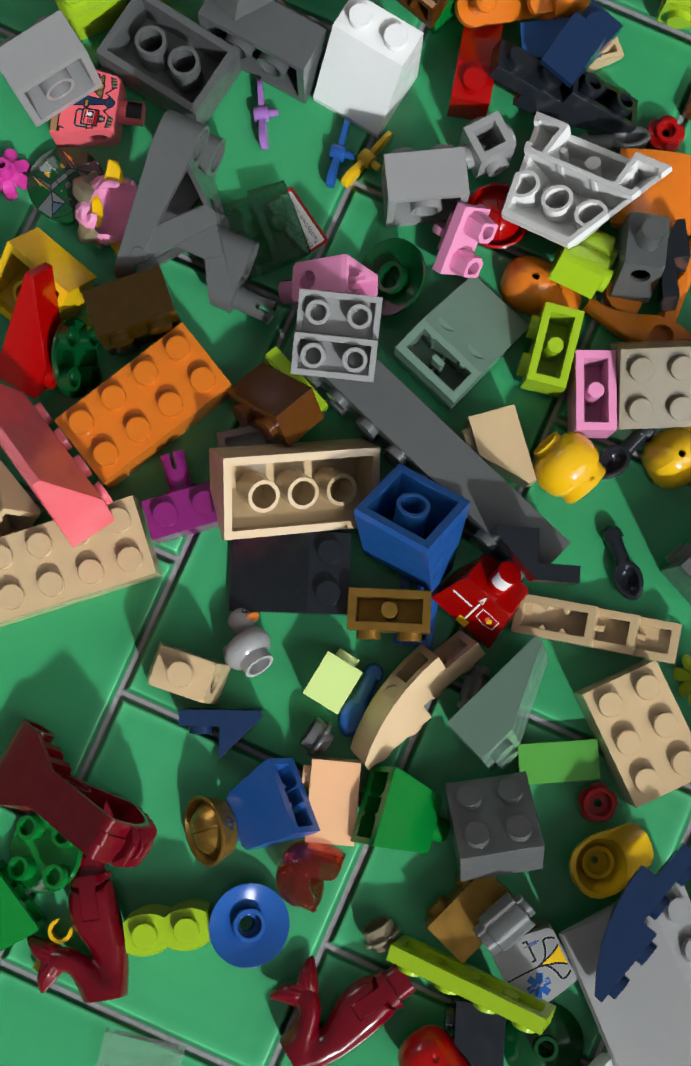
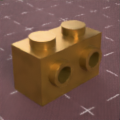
M349 587L347 629L349 631H356V639L380 640L381 632L397 633V641L421 642L422 634L430 635L432 591Z

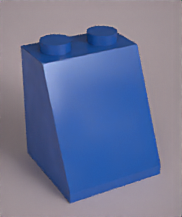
M399 463L354 510L363 552L370 558L433 592L452 570L471 501Z

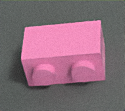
M575 350L567 382L568 432L580 433L587 438H608L617 431L616 350Z

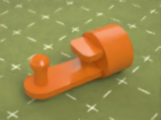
M455 0V14L464 26L479 28L538 18L540 21L571 17L575 12L581 14L590 4V0Z

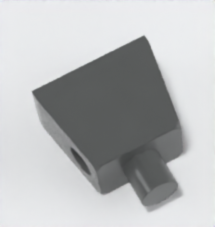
M630 212L616 232L615 249L619 251L612 267L614 272L611 278L610 297L640 301L648 304L665 269L670 218L641 212ZM641 270L638 274L640 279L631 276V273Z

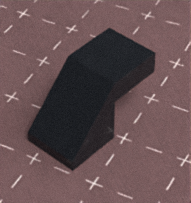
M496 525L492 528L491 538L529 582L561 585L580 583L581 566L538 563L540 528Z

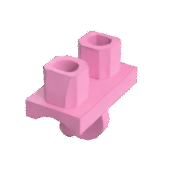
M458 202L455 211L450 212L447 223L435 221L432 231L441 238L437 246L439 252L433 265V270L439 274L459 275L468 278L479 276L483 262L482 258L474 254L477 243L488 244L493 240L498 225L488 217L491 211L490 208L482 204L470 205Z

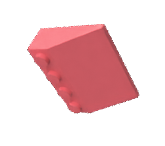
M0 384V446L74 548L115 520L107 507L113 501L99 481L92 485L87 479L92 475V472L82 457L78 454L72 458L67 452L72 449V446L61 429L57 428L54 431L50 429L48 425L53 420L43 405L38 402L33 406L24 392Z

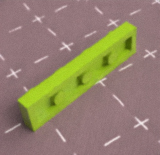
M404 934L390 946L386 960L398 965L397 968L400 972L411 977L420 976L435 983V988L447 995H459L471 1001L473 1006L483 1013L498 1014L510 1020L512 1025L522 1032L542 1035L552 1020L556 1008L555 1005L465 962L462 964L457 958L411 936Z

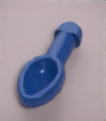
M370 663L363 670L365 674L354 697L349 698L339 711L338 726L341 734L346 737H351L355 734L379 680L382 681L383 668L377 663Z

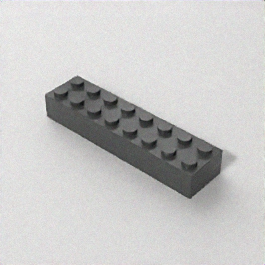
M377 358L374 383L302 375L315 390L320 387L329 397L327 403L338 415L344 418L348 414L357 423L358 426L355 430L363 439L371 443L376 441L385 449L386 453L383 456L394 468L400 463L471 501L464 526L473 534L470 537L472 543L483 553L488 554L491 551L502 562H512L491 538V530L496 525L540 528L538 563L551 564L570 544L554 526ZM521 572L520 580L524 583L529 582V580Z

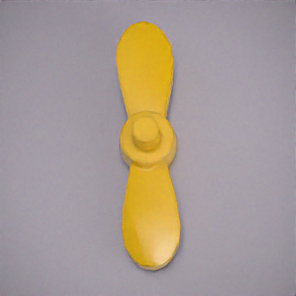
M388 130L370 150L367 148L361 150L356 159L358 162L347 170L341 179V184L345 188L352 186L365 168L370 169L372 167L377 172L381 170L382 165L377 162V155L393 137L394 134Z

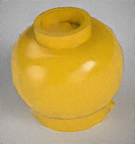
M556 431L546 437L533 452L537 457L533 463L537 484L548 494L561 497L567 504L575 503L584 497L599 483L606 473V468L599 462L597 448L591 440L580 433L567 432L560 435Z

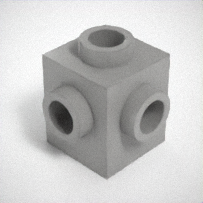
M499 111L485 117L475 118L466 124L462 129L459 147L465 146L467 170L471 169L476 179L486 174L489 177H494L505 171L510 166L509 163L517 145L511 127L505 124Z

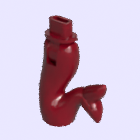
M82 856L79 869L69 883L71 885L68 895L70 918L76 932L91 951L93 959L74 948L61 946L50 939L35 935L27 937L30 951L40 961L37 983L41 993L47 991L62 973H67L74 980L84 1003L113 1000L128 994L129 958L125 948L123 920L115 886L111 879L106 880L112 877V871H106V863Z
M314 956L308 957L299 969L296 982L284 983L276 987L269 996L271 999L297 1008L295 1021L279 1039L292 1065L327 1066L363 1043L392 1017L397 1010L396 1008L401 1009L404 1007L401 1001L416 991L406 974L400 972L397 968L398 965L394 964L384 972L381 969L377 970L376 977L372 974L359 978L343 991L322 1028H319L321 1003L318 995V975Z

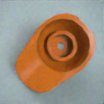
M523 255L509 262L499 282L500 294L505 303L513 309L529 315H538L545 302L578 310L582 303L583 295L548 279L552 262L530 255ZM536 274L538 279H534L532 275Z

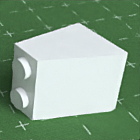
M348 0L332 26L313 100L342 118L351 119L352 124L379 138L418 76L424 33L369 0Z

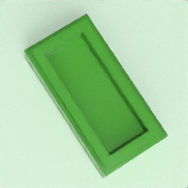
M596 738L520 743L516 747L518 751L516 756L517 773L526 771L529 784L601 780L598 739Z

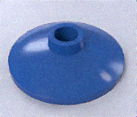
M243 883L228 889L218 898L209 917L210 942L214 950L224 961L239 968L259 967L275 958L286 943L290 927L289 914L284 901L275 891L258 883ZM244 916L252 918V925L248 930H241L239 926L240 920Z

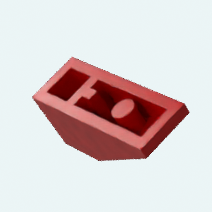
M503 24L479 28L463 27L447 116L471 121L481 116H487L494 79L489 77L493 48L501 40Z
M47 262L25 273L0 354V380L35 399L48 389L53 390L57 386L52 369L51 352L53 339L61 322L53 267Z

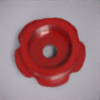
M663 115L659 120H652L647 127V130L651 133L648 145L652 150L674 152L679 148V143L685 137L684 127L677 123L675 117L670 115ZM667 131L669 136H663L662 132Z
M599 782L590 784L588 789H582L577 800L581 806V815L590 822L595 820L600 823L609 821L613 817L618 805L616 794L611 790L609 791L607 785ZM596 799H599L601 801V804L598 807L594 805V801Z

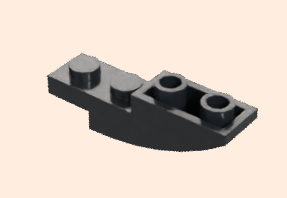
M501 39L493 48L489 77L515 91L513 105L531 114L536 115L538 111L565 122L570 127L590 131L632 133L636 129L638 100L629 93L621 91L601 80L596 74L585 71L569 88L540 63L541 60L530 55L523 48L514 46L504 39Z

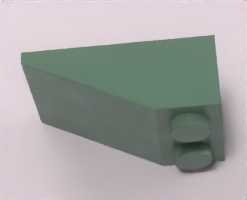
M537 635L447 722L456 736L491 772L497 766L500 769L505 768L518 754L515 748L521 743L548 663L543 641Z

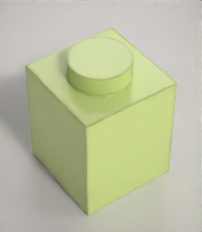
M340 648L335 655L328 651L303 691V694L338 714L363 673L356 668L360 660Z

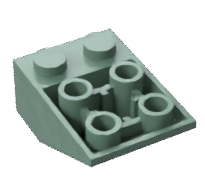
M478 277L468 278L404 337L395 347L393 359L444 407L451 411L527 331L528 324Z

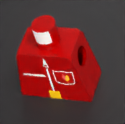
M484 553L454 571L433 595L432 599L489 649L511 622L529 591L520 581L521 572L514 563L505 561L500 564L491 555Z

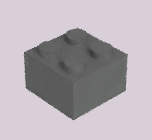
M526 771L445 784L446 810L460 881L543 869L545 845Z

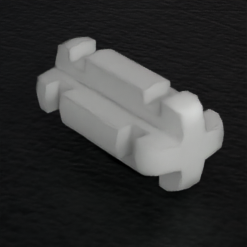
M475 664L470 670L469 675H465L460 692L462 699L461 702L457 701L459 709L487 684V681L484 680L485 676L490 674V670L487 667Z

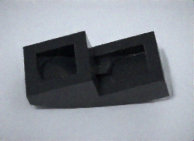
M685 218L676 220L668 238L666 265L658 283L659 312L676 310L680 293L677 273L686 272L691 256Z

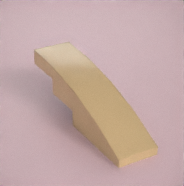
M528 594L514 615L511 632L534 637L537 635L539 638L675 664L682 624Z

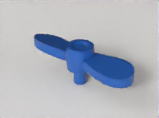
M349 118L344 119L338 144L333 143L330 149L329 159L332 162L326 178V186L334 189L340 162H344L345 159H355V152L347 151V146H345L351 123Z

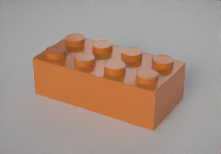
M181 322L54 421L102 483L113 489L228 400L230 397L227 390L232 387V384L183 322Z

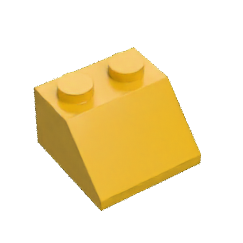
M37 227L6 243L0 259V313L11 321L25 273L44 262L53 267L61 323L68 318H73L85 305L81 291L92 288L97 276Z

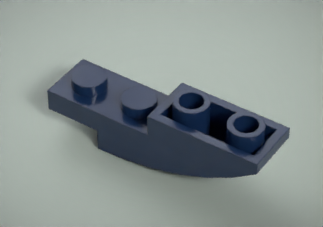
M681 843L655 875L641 864L619 896L607 922L596 965L595 997L601 1003L608 995L616 999L630 981L625 973L635 961L642 966L656 950L658 945L652 940L656 937L657 933L644 921L648 916L656 920L671 901L665 896L675 883L683 887L691 878V849L686 844Z

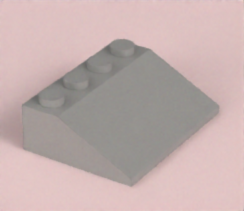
M675 883L665 895L671 901L656 920L648 916L644 921L657 933L656 937L652 940L658 945L656 950L642 966L635 961L625 973L630 981L616 999L608 995L601 1003L595 997V975L600 944L616 902L558 933L614 1066H691V901L685 887H681L678 883Z

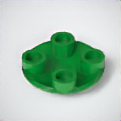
M35 812L31 815L22 816L17 821L16 830L9 847L7 873L12 880L18 881L31 892L39 894L53 893L64 888L74 878L82 860V852Z

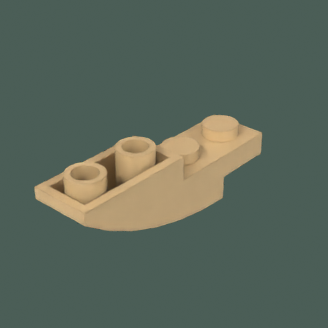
M459 630L433 652L423 644H420L390 674L367 707L350 746V750L368 770L377 763L384 761L393 749L406 738L415 735L422 725L431 718L424 705L430 700L439 697L450 683L461 674L470 671L474 667L475 662L485 655L478 642Z

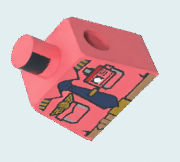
M96 70L103 86L52 117L49 132L57 147L116 146L121 141L123 124L144 126L146 116L145 103L126 100L127 92L122 79Z

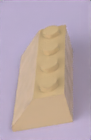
M363 438L295 442L290 447L280 443L209 448L210 491L222 539L234 540L357 528L354 517L355 508L380 483V447Z

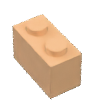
M313 755L312 765H303L302 783L305 790H309V801L320 828L319 832L305 836V842L354 847V842L350 840L357 818L361 761L359 759Z

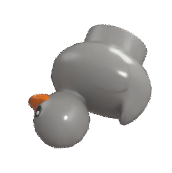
M239 608L232 611L228 617L229 629L237 636L227 646L223 647L222 654L225 663L231 669L243 670L247 677H254L264 672L273 662V656L269 652L271 640L269 634L263 628L255 626L259 613Z

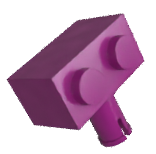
M184 450L172 452L176 468L169 453L159 457L163 465L169 491L164 495L141 501L151 539L158 544L219 527L210 491V481L199 485L192 483Z

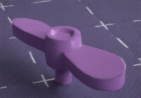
M259 78L256 79L258 106L253 107L255 123H259L260 146L262 150L269 149L267 122L270 121V117L279 116L278 108L269 109L268 105H265L263 80Z

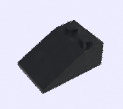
M308 532L232 540L229 611L243 608L250 612L347 616L351 533Z

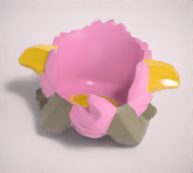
M107 160L104 175L100 176L94 170L88 175L75 178L72 187V193L78 201L75 206V218L79 223L77 229L79 243L95 245L99 249H104L105 246L110 245L114 250L116 258L138 188L134 180L123 177L121 167L117 161Z

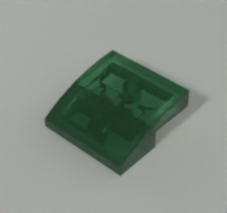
M284 180L248 190L246 197L221 204L224 214L229 219V230L259 243L258 254L247 281L289 265L311 253Z

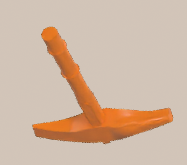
M690 236V239H689L688 242H689V249H690V255H691V236ZM691 256L686 272L677 273L680 296L674 311L658 312V315L632 314L608 307L593 297L588 299L582 310L623 342L691 339V334L680 324L676 323L691 284Z

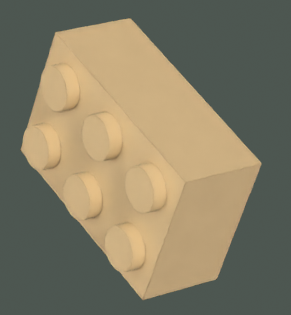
M644 659L574 692L594 738L598 739V746L626 803L638 808L691 782V731L656 660Z

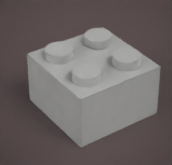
M60 9L51 15L40 17L31 28L16 37H9L0 43V71L36 127L103 86L85 47Z
M438 144L431 147L430 150L421 151L402 147L392 150L389 154H384L381 189L385 228L432 224L435 221L447 222L450 212L455 211L458 202H468L470 191L465 146L454 147L452 144Z

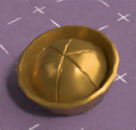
M203 795L194 796L188 802L185 810L184 828L186 839L195 858L206 867H214L235 850L238 839L236 819L232 809L221 798Z

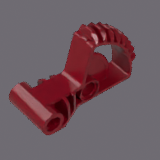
M23 719L0 758V806L35 811L84 855L93 860L109 863L115 867L131 868L138 866L150 852L157 835V829L152 819L142 811V808L136 806L131 801L81 781L72 775L69 763L63 761L61 748L51 744L55 735L42 725L28 719Z

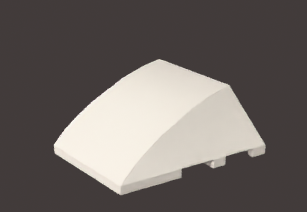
M537 111L533 121L534 129L530 141H526L523 149L525 155L520 170L514 175L501 215L503 219L570 249L588 238L618 211L672 172V166L638 152L631 159L571 135L569 124Z

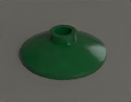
M390 238L378 243L365 256L362 265L378 275L377 296L383 297L381 316H395L407 310L419 297L425 282L426 266L420 250L413 243L405 239Z
M550 1001L549 1003L555 1005L556 1008L550 1024L542 1035L522 1032L515 1028L510 1020H507L505 1025L504 1056L508 1065L578 1066L583 1054L584 1039L581 1027L573 1014L564 1006ZM550 1041L552 1049L548 1053H540L538 1046L541 1042Z

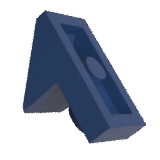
M593 0L581 14L575 12L541 58L540 63L570 88L617 37L623 25Z
M184 707L179 709L178 726H189L190 734H213V727H219L220 759L263 717V709Z

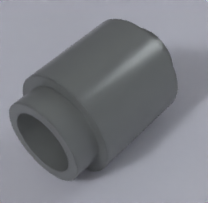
M506 892L477 918L479 923L472 930L495 956L501 950L508 951L535 926L531 917L536 912L520 893L512 897Z

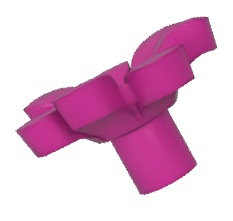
M6 149L3 157H0V192L3 190L5 198L9 201L17 199V187L22 190L28 189V177L24 174L30 173L32 168L27 160H18V153L13 149Z

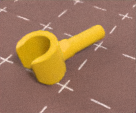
M61 917L53 920L48 927L49 939L57 944L67 942L74 934V926L69 929L67 936L64 938H60L55 934V926ZM37 959L33 969L38 972L40 961Z

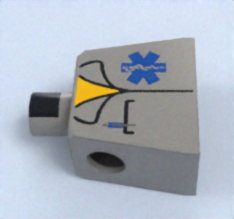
M545 918L533 921L535 926L508 951L501 950L497 955L494 956L492 953L491 955L505 982L550 1002L575 983L577 977L568 960L569 958L560 936H556L552 926Z

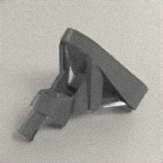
M171 109L167 110L161 118L150 145L116 258L115 277L119 279L157 265H162L185 252H189L205 259L207 292L212 306L228 313L236 309L268 325L274 315L260 309L259 306L276 311L278 300L270 299L244 287L257 257L259 243L229 230V219L224 214L214 179L225 152L226 140L210 133L208 125ZM201 199L203 205L194 208L198 201Z

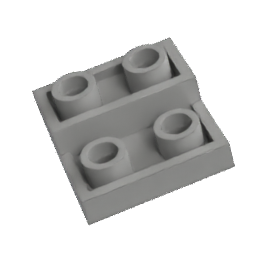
M300 288L290 374L374 383L383 297Z

